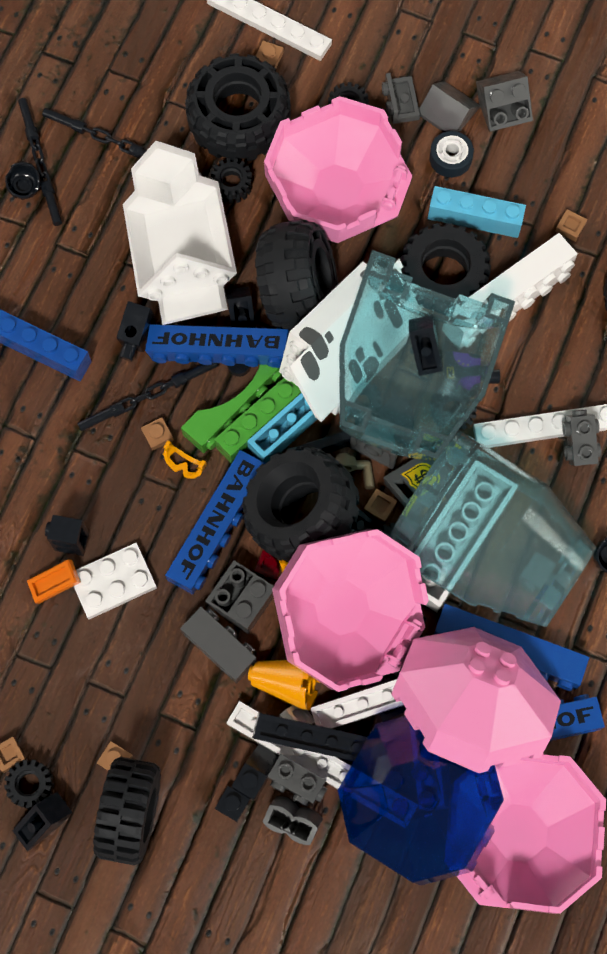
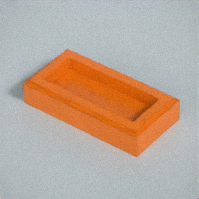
M70 559L27 580L34 602L37 604L81 583L73 561Z

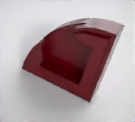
M263 550L254 573L277 582L279 567L276 559Z

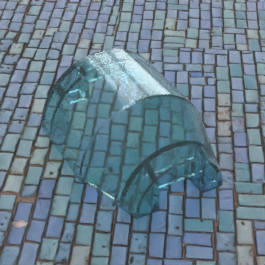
M372 250L339 345V426L341 430L351 437L384 451L414 459L436 460L486 394L515 301L493 293L484 302L461 294L454 299L411 283L413 277L392 270L396 258ZM433 315L443 371L419 376L409 336V320Z
M459 431L450 440L412 495L389 536L420 557L422 566L420 573L467 604L489 607L496 613L503 611L517 615V619L544 627L548 626L597 548L547 483L462 431Z

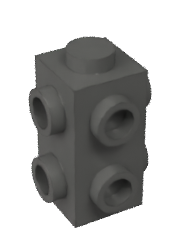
M587 410L572 411V415L565 416V422L562 423L563 435L567 436V446L564 447L565 460L569 461V464L573 466L599 464L598 457H601L600 443H597L596 436L600 429L599 421L595 419L594 414H587Z
M280 754L268 775V779L272 781L271 787L281 793H284L286 789L294 794L292 799L303 806H306L307 803L314 805L316 800L321 802L328 788L324 787L325 779Z

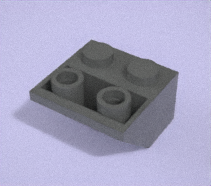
M520 71L476 81L479 105L490 132L533 121L528 76Z
M234 560L205 602L227 621L249 634L274 598L272 591L274 586Z

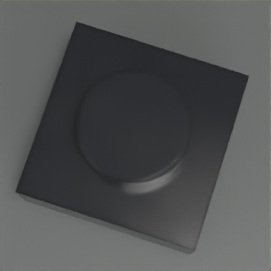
M227 786L215 810L238 823L250 802V798Z

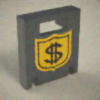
M431 449L383 477L385 485L411 516L451 493L460 485V481L455 478L454 474L440 458L435 456ZM403 481L415 494L409 499L401 491L404 488Z

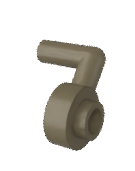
M349 453L336 455L335 459L349 472L354 470L363 471L365 489H373L375 487L370 461L356 460Z

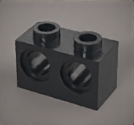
M53 515L51 522H47L45 528V536L55 551L84 556L89 532L82 520Z

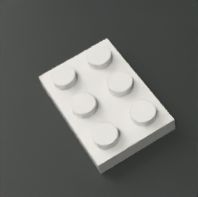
M137 543L76 570L81 583L75 585L74 588L88 619H92L157 589Z

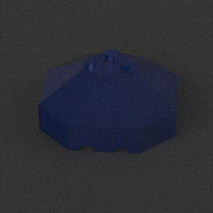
M406 716L375 724L338 788L349 843L418 885H425L470 873L474 870L477 864L476 860L481 851L487 846L495 832L494 826L491 823L504 801L496 767L492 765L488 771L477 773L428 752L423 745L425 737L420 729L414 730Z

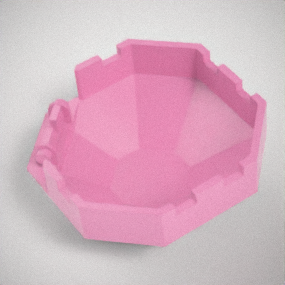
M341 96L332 99L331 104L320 108L318 105L301 112V117L290 121L287 118L280 121L264 160L265 176L288 220L315 222L325 232L327 240L336 243L398 217L412 179V174L401 156L402 141L396 130L392 129L389 124L385 110Z
M366 529L299 545L272 588L287 661L337 692L348 690V688L379 682L383 675L400 671L413 639L419 638L425 629L421 604L426 605L429 600L426 585L422 583L420 557L378 529Z
M475 627L413 639L391 693L396 702L402 701L406 707L404 715L413 729H420L424 735L423 745L428 752L477 773L486 772L490 766L499 764L501 768L517 764L521 758L530 756L532 760L540 758L552 737L561 703L559 697L521 646Z
M543 753L540 758L532 760L530 756L523 757L519 763L502 768L499 764L492 765L488 771L482 773L468 769L451 784L444 861L479 905L561 914L602 878L601 858L602 850L604 849L605 827H603L604 811H606V798L570 756L544 755Z

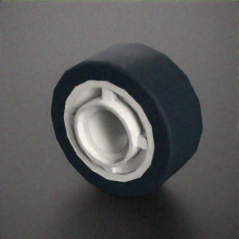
M443 132L435 137L431 144L429 161L432 168L438 174L444 177H458L470 168L474 147L471 140L460 132ZM447 153H453L455 156H450Z

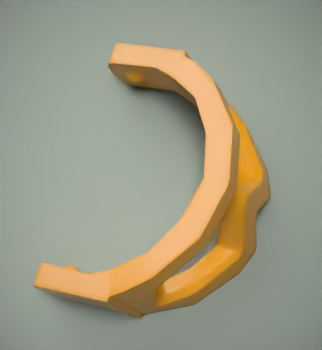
M167 440L163 447V456L167 465L174 472L183 470L185 478H197L207 466L205 460L199 461L173 446L169 440ZM174 452L187 461L198 465L197 471L188 472L187 462L176 465L170 459V456Z

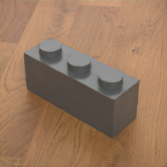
M200 607L180 630L185 637L237 684L249 671L250 666H254L257 662V658L254 656L256 651L246 642L242 645L236 639L238 637L237 633L228 625L224 628L218 623L220 618L211 609L205 611Z

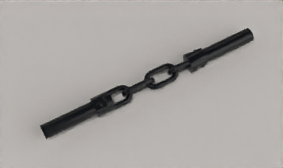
M20 98L18 103L26 127L25 134L32 147L33 158L40 175L41 190L46 198L53 225L60 226L62 220L54 196L55 189L44 162L43 151L38 140V130L34 126L27 99ZM35 151H39L41 158H37ZM41 164H42L43 169H44L43 172L41 171V168H40V165H41Z
M48 108L43 110L42 116L70 127L80 134H84L85 131L89 132L94 140L101 143L113 142L119 146L122 152L139 159L147 151L143 146L129 140L117 141L111 138V134L103 129L96 127L91 130L87 128L86 122L74 120ZM96 131L106 134V140L94 136L97 135ZM124 143L131 145L129 150L123 148L125 147Z
M201 364L184 373L181 372L171 376V381L165 384L161 382L148 387L144 394L136 398L127 397L110 405V408L78 422L79 429L83 431L113 416L115 418L134 409L138 402L146 398L152 400L164 395L168 388L172 386L178 388L186 384L187 381L217 368L218 364ZM161 386L160 390L163 391L151 396L152 393L149 391ZM131 400L130 404L132 406L125 409L123 403Z

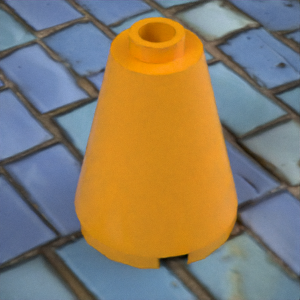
M287 660L257 661L254 666H250L248 671V680L251 681L253 687L302 710H311L318 694V691H315L316 682H320Z

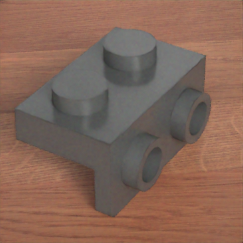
M386 73L385 82H382L381 85L383 96H387L388 102H386L387 116L391 115L393 124L419 120L420 113L412 76L392 79L391 73Z

